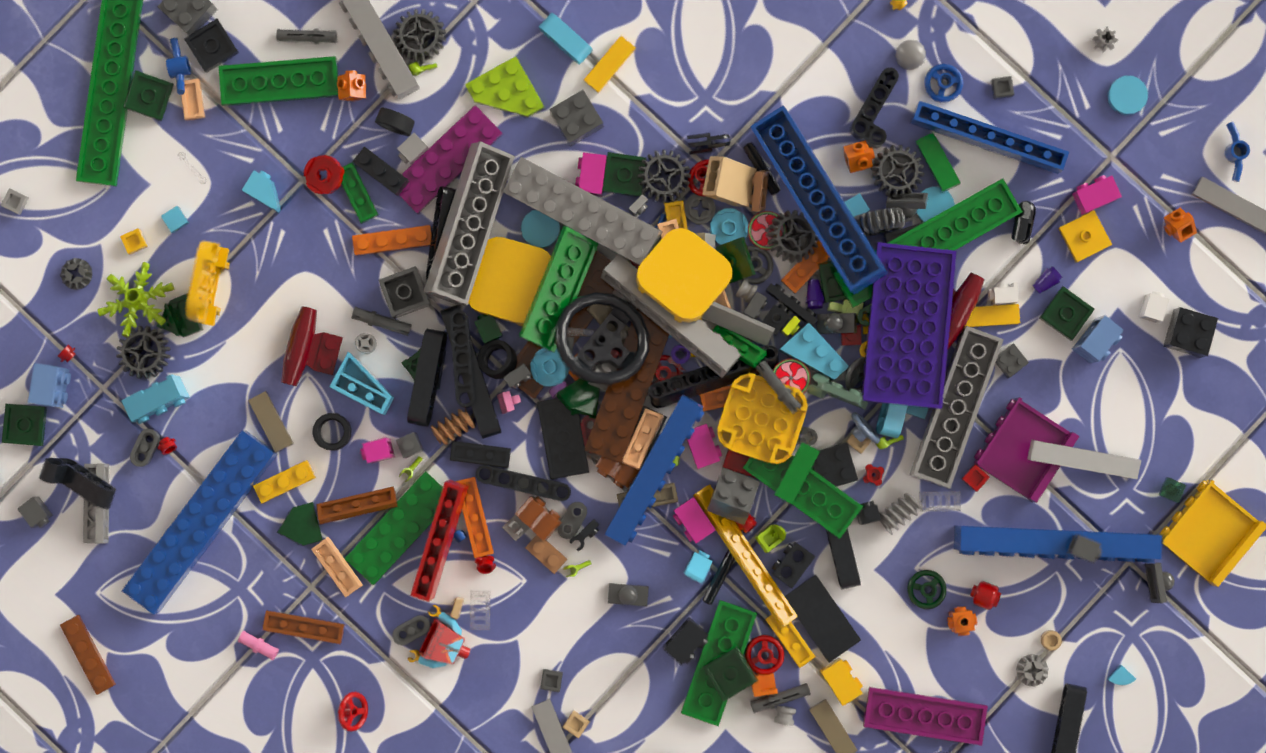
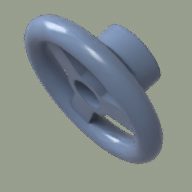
M852 413L851 417L857 425L851 430L852 434L860 442L868 437L872 442L879 443L880 438L871 425L858 413Z

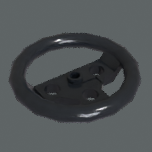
M594 292L577 297L563 308L555 326V345L561 361L574 375L592 384L612 385L628 380L642 368L649 353V332L642 315L631 303L614 294ZM596 304L613 307L614 309L574 357L567 343V327L572 317L582 308ZM629 320L633 323L637 334L636 353L630 352L622 346L620 332ZM607 324H613L616 327V331H609ZM617 350L620 353V358H614L611 355V351ZM584 353H591L593 355V360L589 361L585 359ZM610 363L615 368L621 370L603 373L594 372L591 369L595 364Z

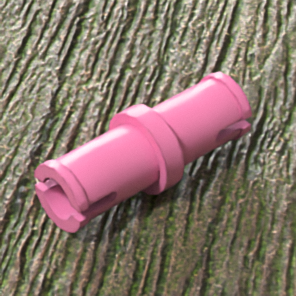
M243 631L238 639L239 643L253 649L254 653L259 652L272 661L279 652L278 648L264 642V639H258L246 631Z

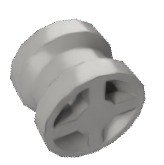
M744 279L735 296L744 298L745 302L749 304L758 286L751 285L748 280Z
M368 333L360 334L355 340L356 348L366 354L372 353L377 345L376 339Z
M777 705V716L774 718V722L794 725L793 715L796 713V709Z

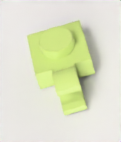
M844 299L843 304L830 302L827 310L837 313H856L857 321V315L863 309L864 303L852 308L849 301Z

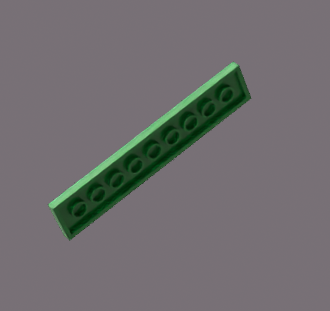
M143 0L101 1L76 175L77 182L117 187L128 111L123 106L132 82Z
M1002 178L888 243L955 251L1022 213V210ZM839 271L833 273L852 308L872 297L873 283L854 295Z

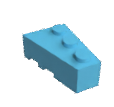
M810 323L778 350L793 359L803 362L815 372L828 376L831 381L835 380L849 367Z
M348 352L330 388L386 415L394 397L352 353Z
M170 374L166 376L167 380L160 383L155 382L151 384L152 387L140 390L121 400L130 421L142 424L150 420L149 416L154 414L159 416L168 411L167 408L173 405L174 407H179L185 404V400L190 397L181 377Z

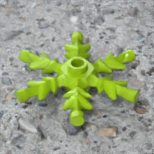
M147 262L142 263L140 273L138 271L135 272L138 281L133 280L137 286L129 289V282L125 285L123 276L118 280L113 274H110L107 280L114 285L110 289L119 291L117 294H124L125 298L123 301L115 299L116 303L108 301L106 302L107 307L97 309L100 317L109 312V317H112L117 311L121 313L123 307L128 308L129 312L123 316L127 318L120 324V326H125L122 331V336L130 337L131 327L137 328L135 319L139 318L135 313L138 310H143V317L147 315L149 323L153 319L159 325H163L166 322V319L158 314L162 312V309L153 308L155 305H148L147 300L149 298L157 300L156 296L166 297L164 293L175 290L172 282L165 286H162L163 283L160 282L155 288L151 286L149 292L144 291L143 287L149 283L145 281L152 275V273L147 274L150 264Z

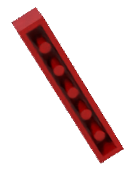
M452 480L444 483L410 596L427 602L435 598L468 491V485Z

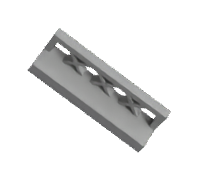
M84 464V467L89 471L90 468H96V475L109 483V464ZM84 499L83 543H109V509L96 507V520L94 521L89 516V511L94 505L91 504L89 506V502ZM95 526V539H89V530Z

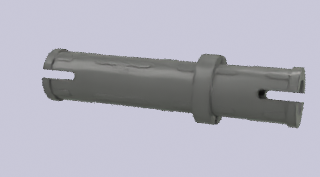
M277 29L276 38L278 42L336 43L337 32L319 31V29Z
M358 307L354 308L351 317L352 319L368 323L369 326L375 325L409 336L412 324L377 314L376 311L370 312Z
M767 362L759 363L761 367L757 365L756 370L778 395L777 399L786 405L791 414L798 411L796 408L801 409L802 405L791 394V389L786 388L768 366Z
M805 683L777 694L767 695L766 697L750 701L755 714L768 708L775 709L777 705L811 695L808 684Z

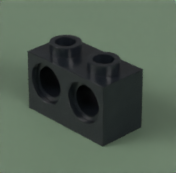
M794 542L793 545L789 543L783 551L785 556L782 560L777 559L771 568L774 570L771 574L790 588L794 587L816 557L797 542ZM800 550L803 558L796 562L793 560L792 555L795 551ZM785 566L791 569V574L788 577H782L781 569Z

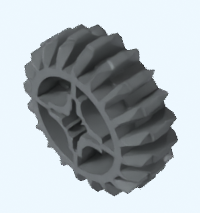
M414 9V15L407 11L408 18L401 16L400 18L403 23L396 22V26L400 29H394L393 31L394 34L398 35L393 38L395 42H399L396 44V48L401 49V55L407 53L406 58L408 60L413 55L415 62H418L419 57H421L422 62H425V56L432 60V53L434 52L436 55H439L437 48H444L440 42H446V37L442 36L446 34V30L441 29L444 26L443 22H438L440 18L438 16L433 17V12L431 11L426 15L425 9L421 10V14L418 13L417 9ZM421 21L431 24L435 30L424 29ZM414 23V29L405 34L407 28ZM419 29H420V31L422 32V34L424 35V36H422L423 38H421V43H420V41H419V39H418V37H417V36H418L417 33H419ZM435 37L433 43L425 48V43ZM405 41L417 43L419 50L410 48Z
M891 145L890 151L884 148V154L880 152L877 154L880 160H873V163L877 166L871 168V171L877 172L871 175L873 179L878 178L874 185L881 184L879 191L881 192L885 188L887 190L885 192L886 196L893 192V198L897 197L898 192H900L901 197H904L905 192L912 193L911 188L917 190L918 186L915 183L921 184L922 180L918 177L924 176V172L918 171L924 167L923 164H917L921 158H914L916 155L915 151L909 154V147L902 151V145L898 146L897 151L894 145ZM893 157H901L907 160L908 162L899 163ZM888 160L890 171L883 176L882 166L884 161ZM895 167H897V169L904 168L902 172L899 174L900 176H898V174L891 175L895 170ZM912 167V179L910 183H907L905 172ZM894 179L902 186H893L887 181Z
M665 149L662 150L661 156H659L658 151H655V158L649 154L647 157L650 162L643 160L642 163L646 167H639V171H644V174H638V178H644L643 181L639 182V185H646L642 192L650 191L648 198H652L655 194L656 202L659 201L660 196L663 197V203H666V197L669 196L670 201L673 202L674 194L677 198L681 197L679 190L684 193L686 192V188L683 185L689 186L690 182L684 179L690 178L691 174L684 172L690 168L689 166L683 167L686 163L685 159L680 162L678 161L681 156L680 154H677L675 158L672 157V150L669 152V156L666 155ZM662 161L674 164L677 169H667ZM657 163L658 173L648 178L650 168ZM662 170L665 173V175H670L667 176V184L663 178H658L659 176H661ZM680 174L679 184L672 189L670 180ZM660 183L666 191L657 190L651 184Z
M900 208L875 210L854 217L865 236L888 233L905 226V215Z
M787 210L784 214H778V219L774 218L772 220L773 224L768 227L772 232L767 233V236L772 239L767 241V244H773L770 251L777 250L776 257L783 255L782 261H786L789 258L790 263H793L795 260L800 263L802 262V257L805 260L809 258L808 252L811 255L815 253L812 247H818L815 241L819 239L815 236V232L807 219L804 218L803 212L798 215L797 210L792 211V213ZM786 223V234L780 236L781 226ZM796 223L799 224L804 230L798 229ZM791 234H792L793 236H794V235H795V236H799V237H797L796 239H795V238H791V237L787 238V237L790 236ZM807 237L806 245L801 251V239ZM782 243L788 244L791 250L787 249Z
M138 326L137 331L131 328L130 337H126V340H119L123 346L116 347L117 350L121 351L116 356L117 358H123L119 362V365H125L123 371L127 372L130 370L129 375L133 377L136 374L138 379H141L143 375L145 379H149L150 373L156 377V369L159 372H163L164 370L161 365H168L164 359L171 357L166 354V351H170L171 348L164 346L169 342L167 339L162 340L164 334L159 333L157 335L158 329L154 328L151 331L150 326H146L145 329L142 326ZM143 337L138 346L131 347L135 340ZM150 338L155 341L158 352L151 349ZM136 350H146L152 354L142 355L136 352ZM129 353L136 356L137 367L132 363ZM150 358H156L151 366L144 368Z

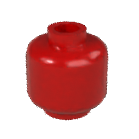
M981 581L978 586H973L970 596L974 597V605L991 610L993 607H997L1001 592H999L998 586Z

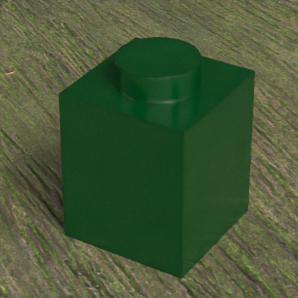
M485 314L477 317L478 320L475 321V325L484 344L503 337L495 317Z

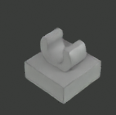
M516 515L502 527L515 541L529 529Z

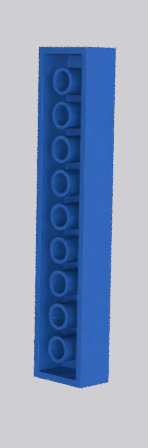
M784 105L750 126L850 291L855 295L887 275L888 272L786 107Z
M242 430L122 589V592L153 615L158 614L278 454L248 431Z
M955 526L954 549L959 550V554L975 555V551H979V555L995 556V552H999V556L1015 557V553H1019L1018 556L1035 558V554H1038V557L1055 559V555H1058V558L1075 559V556L1068 554L1067 551L1074 534L1101 544L1100 549H1102L1098 560L1115 561L1116 557L1117 561L1135 562V558H1137V562L1155 563V559H1161L1162 535Z

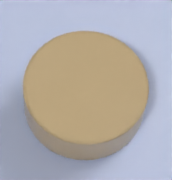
M1048 630L1042 634L1041 644L1045 649L1053 651L1061 646L1062 638L1058 632Z

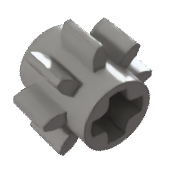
M1108 27L1104 28L1103 32L1101 29H1098L1096 31L1098 36L1092 38L1096 43L1094 48L1102 49L1103 53L1107 47L1112 50L1114 48L1112 43L1118 41L1114 35L1116 31L1112 32Z

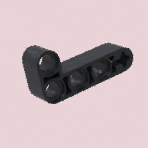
M891 67L882 71L850 127V133L854 138L861 142L866 140L868 146L872 148L881 147L887 138L886 132L873 124L899 78L897 70ZM891 75L892 77L886 86L883 85L887 76ZM881 91L884 98H876L874 92ZM867 107L872 108L874 115L868 116L864 109ZM861 124L864 127V132H857L855 125ZM879 134L881 142H874L872 135Z
M46 458L39 479L44 482L65 485L94 506L102 509H110L116 493L115 487L76 461L67 458Z

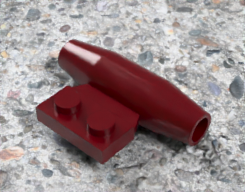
M974 273L968 275L957 291L953 288L948 350L963 331L978 302L985 279Z
M302 306L292 326L283 359L281 383L297 386L306 365L313 371L333 376L343 337L325 332L315 334L317 310Z

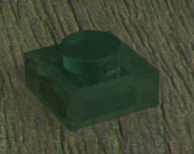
M1166 477L1159 496L1179 503L1186 485Z

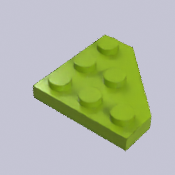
M516 56L465 84L474 102L481 105L484 104L495 109L516 113L527 118L545 108Z

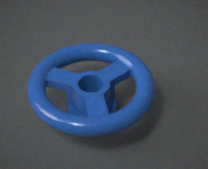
M936 65L925 76V90L935 101L950 102L956 99L962 91V75L952 65ZM948 70L955 75V77H952V75L949 73H942L940 75L937 71ZM931 77L937 81L939 86L938 95L931 89ZM941 80H946L947 85H943ZM954 83H957L954 93L944 97L945 90L949 89Z

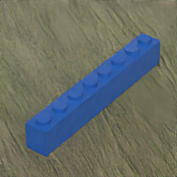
M919 101L916 105L910 124L1056 174L1064 170L1069 151Z
M685 395L681 396L605 532L606 536L626 546L628 541L632 543L637 534L634 531L637 524L641 526L647 516L644 514L646 508L651 509L656 500L653 497L656 490H662L666 482L663 480L665 474H670L675 466V463H673L675 456H681L685 448L682 445L684 440H690L695 431L692 428L695 421L699 423L705 412L701 411L703 405Z

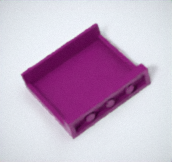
M1018 397L1015 400H1010L1006 406L1008 411L1004 416L1001 415L995 423L997 426L995 431L987 435L984 441L986 445L983 449L980 448L974 456L976 460L973 464H976L979 468L1031 502L1037 503L1060 468V465L1028 460L1031 440L1073 447L1080 436L1074 432L1067 431Z

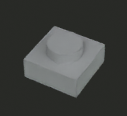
M9 188L0 206L21 215L29 198Z
M642 194L629 207V212L633 216L637 213L641 215L648 207L646 205L648 199Z

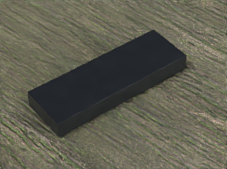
M452 441L450 461L509 468L511 448Z

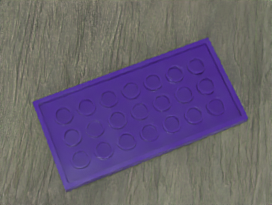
M881 242L876 244V254L888 274L875 281L872 287L862 401L942 409L957 251Z

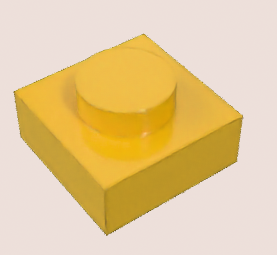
M139 228L120 236L129 255L148 247Z

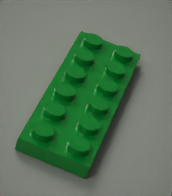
M336 56L218 66L222 106L338 96Z
M569 227L562 228L519 337L550 352L556 351V322L563 308L577 298L598 247V242Z
M791 455L789 459L779 464H770L750 457L743 469L776 492L794 456ZM812 469L792 504L839 539L863 508L861 504Z
M425 471L397 501L398 507L391 508L344 559L374 586L431 525L443 486Z
M719 600L708 632V642L702 649L681 714L719 726L727 700H722L703 667L737 646L741 653L744 654L757 612Z

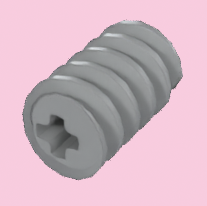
M904 493L905 500L901 497L898 498L899 505L893 502L891 503L892 509L886 507V514L879 512L881 523L891 535L893 534L892 527L897 531L899 530L897 523L904 526V518L911 521V513L917 516V508L923 511L916 499L908 493Z

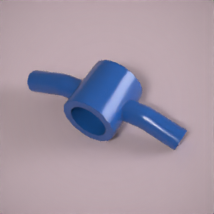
M171 38L173 58L166 59L167 71L171 79L176 78L177 93L183 95L185 93L184 76L191 75L190 63L187 56H181L178 38Z
M1232 121L1226 124L1232 137V144L1226 147L1225 157L1228 161L1235 164L1232 181L1240 182L1243 170L1242 160L1248 157L1250 147L1247 142L1240 140L1239 132ZM1234 147L1240 149L1241 155L1237 156L1234 153Z

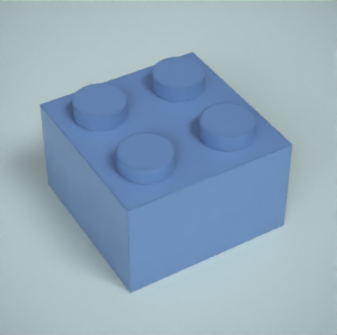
M1106 315L1095 318L1073 346L1072 350L1089 363L1099 362L1100 360L1104 361L1110 354V347L1118 344L1122 339L1121 333L1124 329Z
M34 363L28 403L63 408L68 398L66 387L71 380L69 369Z

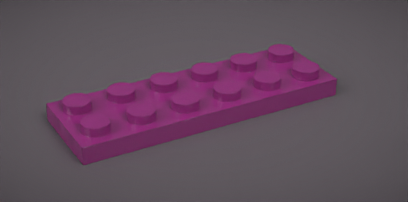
M475 105L402 173L410 182L399 195L419 214L437 197L440 186L447 187L462 173L472 143L483 142L491 146L503 135L502 132Z
M869 687L863 727L982 746L988 706Z

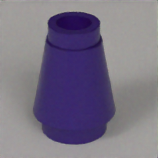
M1052 266L1049 269L1046 268L1032 286L1041 294L1060 283L1059 280L1063 277Z
M809 280L805 304H807L809 309H821L825 300L820 280Z
M678 344L672 348L671 358L674 362L684 364L690 359L691 353L683 345ZM677 352H683L684 357L679 359L676 355Z

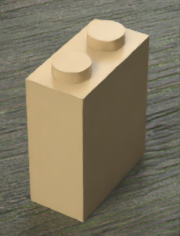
M710 156L702 195L735 207H749L753 188L752 178L756 168L723 156Z

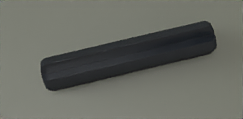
M749 142L743 147L745 153L756 168V171H769L767 189L770 194L775 195L781 190L780 186L753 142Z
M727 550L703 597V601L709 605L713 604L735 561L729 550Z

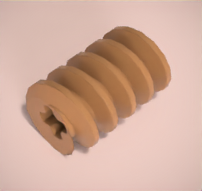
M466 408L465 412L457 409L458 416L451 413V420L445 416V424L437 421L438 428L430 425L433 434L440 444L443 442L447 445L448 438L454 441V434L461 437V429L466 433L469 432L468 425L473 429L476 428Z

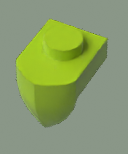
M771 524L754 538L763 551L769 553L785 540L786 531L777 524Z

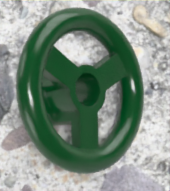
M921 570L915 573L909 580L907 592L909 599L915 606L921 609H933L939 606L945 599L947 587L943 577L937 572ZM922 576L934 577L931 582H925L922 585L915 583ZM939 583L941 592L938 599L933 602L932 597L936 595V585ZM926 586H929L931 588V591L929 593H925L924 591ZM913 589L919 590L922 596L926 597L927 603L917 600Z

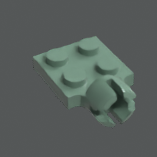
M815 373L812 378L818 385H809V394L821 399L827 394L861 409H866L868 402L862 401L863 397L860 392L854 389L846 391V388L841 384L831 382V379L823 374Z

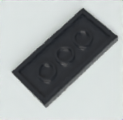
M558 398L537 402L550 479L590 473L586 451L584 450L585 445L579 414L571 415V411Z
M816 574L784 596L828 663L861 641Z

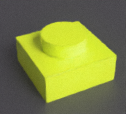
M794 316L781 333L786 337L789 334L793 336L800 328L798 323L801 320Z

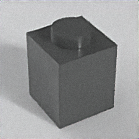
M416 432L396 440L403 458H408L424 451Z
M32 497L17 509L31 528L44 527L50 522L49 518L53 516L40 497Z
M1074 534L1067 553L1094 563L1095 560L1099 559L1102 549H1100V543Z

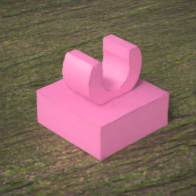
M510 391L497 395L502 414L515 410L514 405L521 402L520 396L515 395L511 397Z

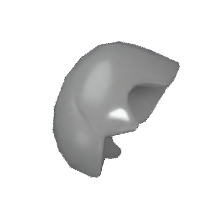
M907 40L898 46L895 57L901 67L913 70L924 63L926 51L924 46L917 40Z

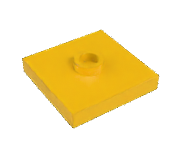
M1095 210L1058 228L1076 263L1112 245Z

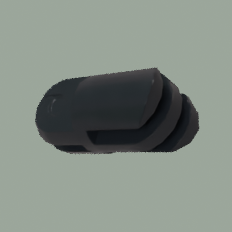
M709 132L687 135V139L707 137V141L688 143V147L708 145L707 149L689 151V155L713 152L712 148L729 146L731 143H711V140L730 138L728 134L710 136Z
M1022 201L1018 204L1022 213L1014 218L1011 238L1022 245L1030 242L1036 215V207L1030 201Z

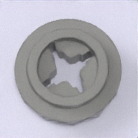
M1026 655L1017 664V676L1025 685L1035 687L1043 684L1045 679L1048 678L1049 668L1047 663L1038 655ZM1032 663L1034 668L1040 669V671L1035 672L1034 678L1031 673L1025 672L1031 669Z

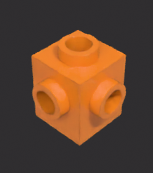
M350 70L345 71L343 75L337 76L338 100L355 102L366 98L365 75L357 74V71Z
M866 140L843 146L845 162L850 173L873 167L874 151L872 147H868Z
M1178 208L1164 217L1166 233L1169 236H1173L1180 243L1197 233L1193 216L1189 212L1186 213L1182 208Z
M966 606L956 607L954 611L949 612V617H947L948 628L952 632L958 633V636L970 635V631L975 630L974 625H977L976 614L972 610L966 609ZM963 618L966 619V625L964 626L961 625V619Z

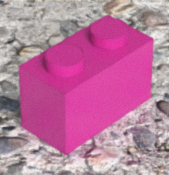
M583 152V157H579L578 169H581L580 177H576L575 185L594 196L602 197L607 155Z
M1105 175L1094 179V184L1088 186L1087 183L1076 187L1077 191L1072 195L1081 215L1122 197L1113 176L1106 178Z
M707 424L693 428L695 431L690 440L687 439L697 469L719 462V457L722 456L719 445H714L712 438H715L712 426L708 427Z
M382 438L362 444L361 455L363 460H367V463H376L395 458L391 438Z
M694 497L674 509L676 514L673 517L678 525H684L686 528L684 534L690 542L694 540L695 543H698L715 531V528Z

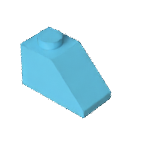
M254 170L242 191L279 213L281 207L275 184L270 180L271 176L262 170L260 173Z
M701 550L699 553L694 552L683 573L703 583L712 564V561L709 560L710 555Z

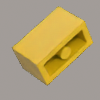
M838 658L822 668L820 672L840 704L844 706L863 694L861 691L863 685L857 677L853 678L850 671H852V668L847 660L842 661L841 658Z

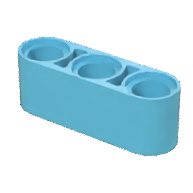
M552 12L538 27L544 35L579 65L593 51L586 41Z
M882 403L876 432L895 439L898 438L902 431L908 406Z

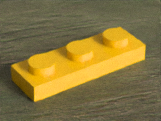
M306 460L253 485L261 504L315 479L316 476L309 461Z

